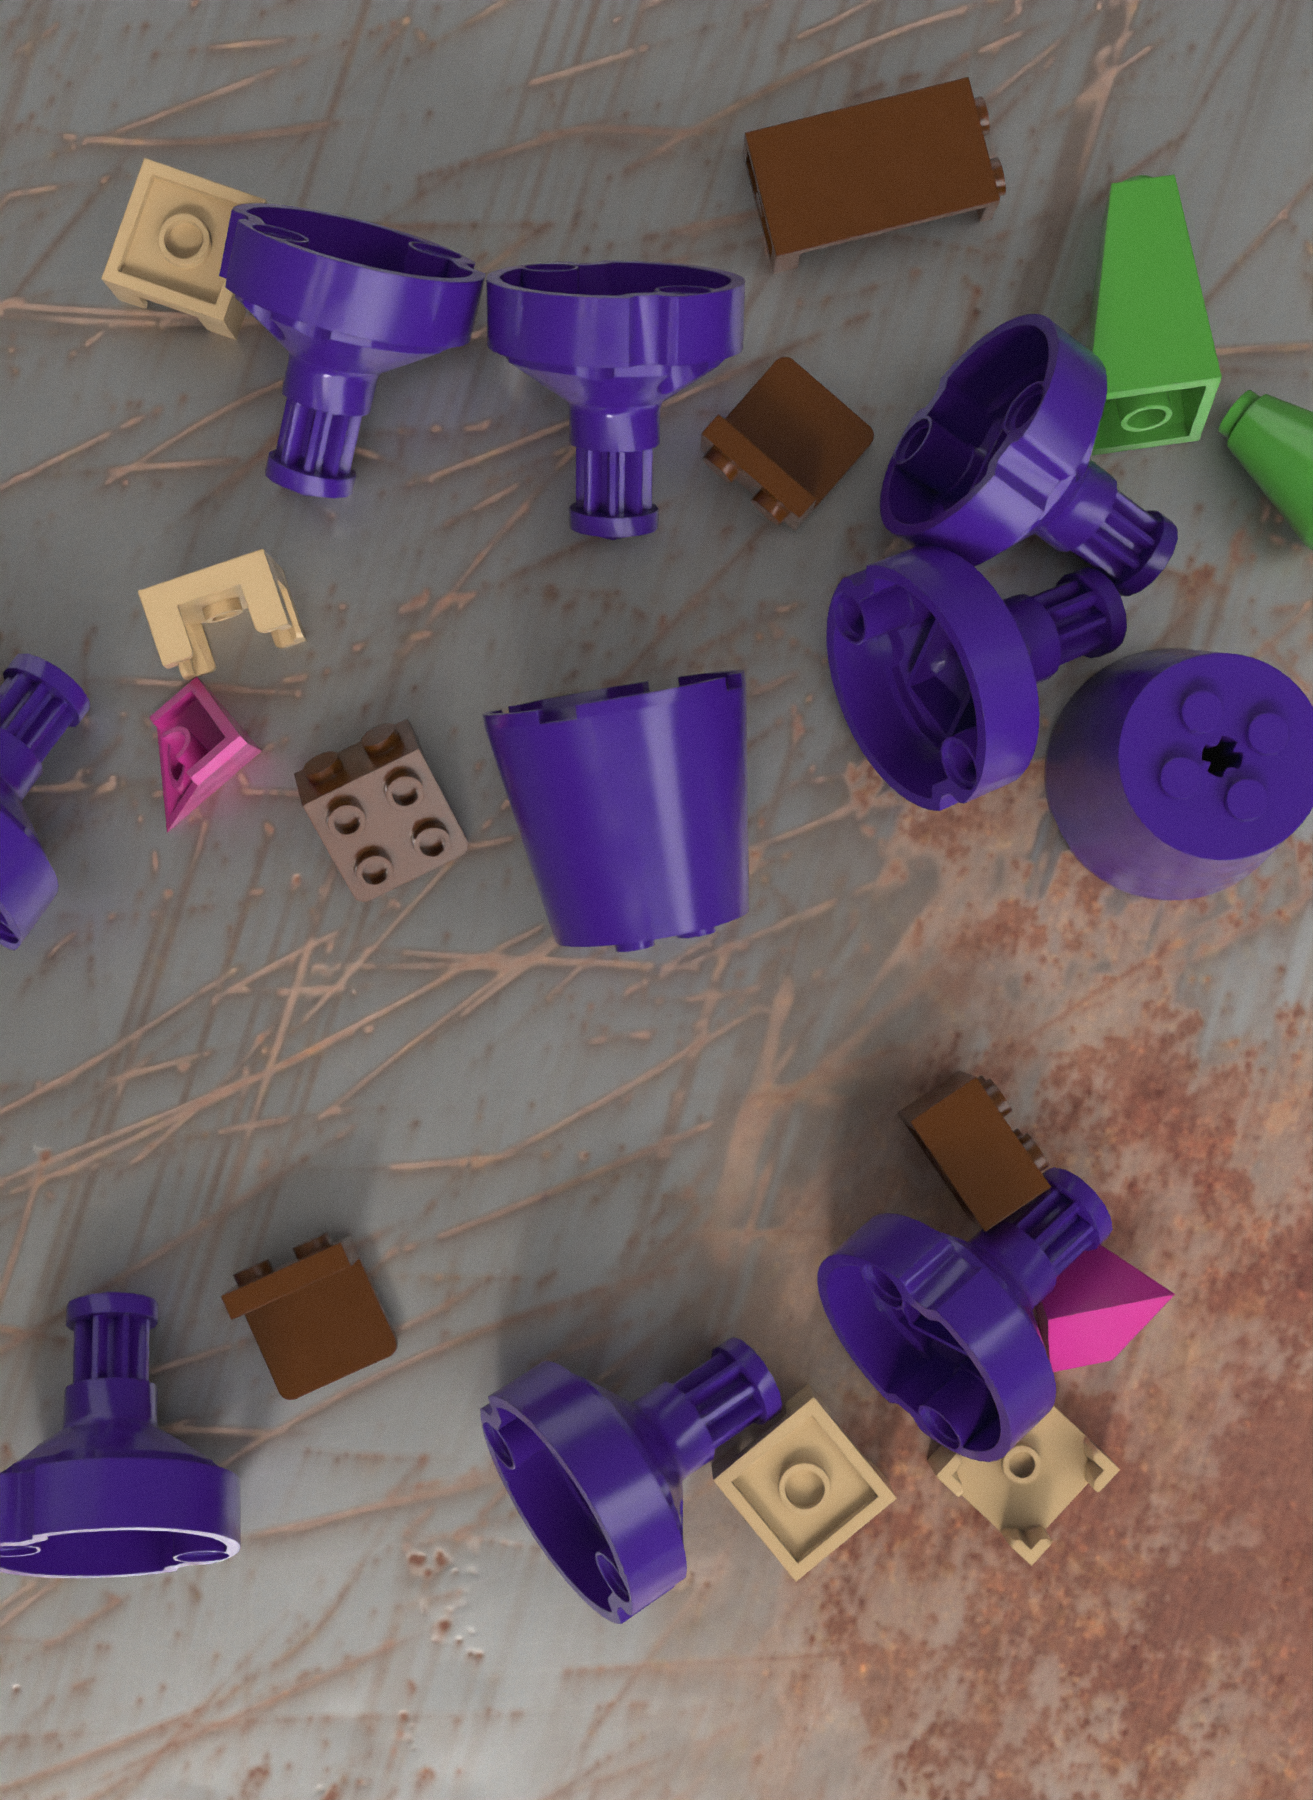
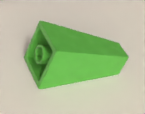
M1175 174L1153 178L1147 175H1138L1128 178L1123 182L1111 183L1102 221L1086 348L1102 361L1107 374L1106 401L1091 456L1199 441L1222 378Z

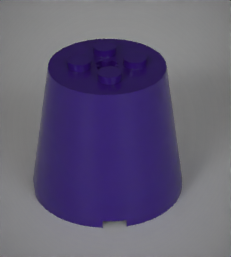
M1160 648L1126 656L1101 669L1085 681L1066 703L1055 722L1049 738L1044 765V785L1050 814L1053 813L1057 826L1069 845L1068 849L1087 870L1116 889L1131 895L1155 900H1187L1217 893L1231 887L1256 870L1294 833L1310 814L1313 808V706L1303 691L1288 676L1268 663L1252 657L1183 648ZM1215 746L1220 751L1217 757L1223 758L1224 766L1222 770L1209 773L1208 768L1211 762L1202 760V751Z
M744 670L678 677L679 687L652 692L649 690L648 681L508 706L509 713L495 710L483 714L484 727L555 942L558 945L567 947L615 945L616 952L642 950L654 946L655 939L677 936V938H693L716 932L715 926L738 919L749 912L747 694Z

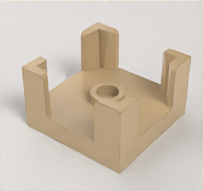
M144 158L101 279L118 300L145 309L148 306L147 300L198 317L207 330L237 340L245 318L246 309L235 298V294L225 288L227 279L219 276L231 211L233 207L241 204L268 203L266 199Z
M264 549L138 591L162 665L167 669L178 666L182 677L188 681L196 676L201 677L216 670V663L202 625L204 622L215 623L227 620L241 614L243 609L248 608L255 629L263 634L271 632L276 647L284 649L307 641L284 570Z
M807 1384L785 1403L787 1413L741 1452L734 1445L711 1464L713 1481L796 1582L897 1499L889 1480L870 1458L867 1460L834 1420L829 1407L810 1384Z
M1055 1406L1002 1459L993 1462L977 1461L959 1455L941 1445L927 1460L935 1476L957 1497L962 1495L1002 1533L1006 1542L1031 1566L1053 1542L1046 1528L1089 1483L1098 1493L1120 1471L1107 1454Z

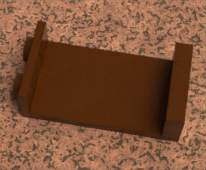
M969 77L745 132L743 158L773 274L798 268L800 254L973 210L977 211L979 223L992 220L1000 202V197L1006 193L1005 177L999 158H989L984 138L985 135L990 133L989 114L984 98L982 96L974 98Z

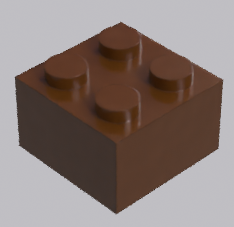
M959 1070L897 1114L967 1217L986 1232L1051 1187L1041 1173L1042 1170L1050 1165L1028 1133L1023 1135L1018 1128L1013 1131L1004 1119L1006 1115L1012 1112V1108L991 1079L986 1081L982 1075L977 1078Z

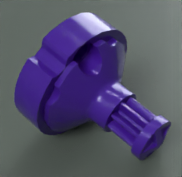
M248 203L233 207L219 276L227 279L225 288L234 293L235 298L289 352L282 386V394L287 399L277 447L268 454L265 468V476L268 479L304 496L346 498L352 495L356 472L351 467L363 416L370 414L380 374L439 354L449 348L464 346L471 341L486 273L474 269L476 262L429 240L348 216L279 204Z
M603 260L593 263H535L503 268L489 273L486 277L488 348L495 353L505 356L509 363L547 387L569 404V442L572 446L576 447V502L569 506V526L571 530L580 534L609 540H618L655 532L658 529L659 508L656 504L652 503L653 448L660 444L661 404L718 367L725 359L733 357L743 350L745 279L738 274L710 267L665 262Z
M1041 314L1018 316L999 325L973 344L940 378L937 392L928 405L917 411L905 428L890 459L880 494V515L884 526L912 548L919 545L940 546L956 553L975 567L1032 534H1036L1057 551L1068 552L1071 550L1095 569L1101 571L1112 581L1120 596L1126 597L1142 591L1158 577L1172 557L1178 540L1177 527L1170 519L1159 511H1145L1117 490V481L1112 475L1091 460L1107 395L1106 369L1102 361L1093 352L1051 319Z
M919 545L867 565L866 569L843 577L832 596L828 611L826 629L828 663L835 693L844 718L869 763L883 780L906 800L927 810L941 811L957 803H967L1010 784L1025 772L1034 755L1039 733L1040 712L1037 684L1051 678L1058 671L1059 665L1081 656L1088 658L1101 657L1115 651L1124 641L1127 631V619L1119 592L1112 581L1096 569L1086 567L1065 574L1056 583L1055 587L1033 596L1018 594L1002 600L989 581L961 556L940 546Z
M28 653L16 655L3 672L4 682L0 686V944L14 951L19 948L57 895L59 888L56 874L48 861L46 852L22 805V801L43 773L41 764L67 728L76 727L90 709V701L84 690L68 674L43 658Z
M1053 1167L1044 1171L1042 1174L1051 1186L1049 1189L986 1232L981 1229L968 1242L939 1232L910 1217L900 1214L882 1213L870 1218L825 1258L819 1266L817 1284L823 1308L838 1339L861 1372L888 1402L896 1403L905 1409L914 1418L917 1426L923 1433L949 1450L969 1459L983 1462H993L1002 1459L1052 1410L1056 1399L1055 1377L1032 1310L1054 1290L1057 1283L1056 1277L1083 1251L1097 1249L1110 1236L1113 1230L1111 1216L1103 1201L1080 1177L1065 1169Z
M107 1291L80 1296L68 1302L66 1306V1326L71 1331H74L73 1383L66 1386L64 1390L63 1428L0 1473V1572L46 1578L142 1576L175 1572L178 1568L189 1565L214 1564L231 1558L240 1551L241 1496L239 1476L228 1469L219 1467L211 1458L158 1427V1387L154 1383L149 1382L150 1330L158 1324V1303L155 1299L141 1294Z
M731 1337L712 1350L711 1359L675 1383L671 1384L665 1381L632 1402L584 1377L572 1373L555 1362L544 1361L489 1395L490 1403L480 1409V1417L487 1447L497 1472L514 1506L538 1545L565 1581L593 1610L613 1623L622 1624L686 1578L687 1561L683 1544L682 1481L714 1459V1449L753 1423L760 1426L780 1414L782 1400L775 1380L762 1359L743 1340Z

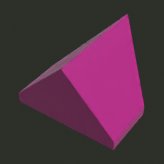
M197 676L149 717L157 727L167 833L262 751Z
M1102 1245L1091 1251H1083L1056 1277L1057 1283L1054 1290L1035 1307L1041 1337L1053 1372L1112 1361L1175 1294Z

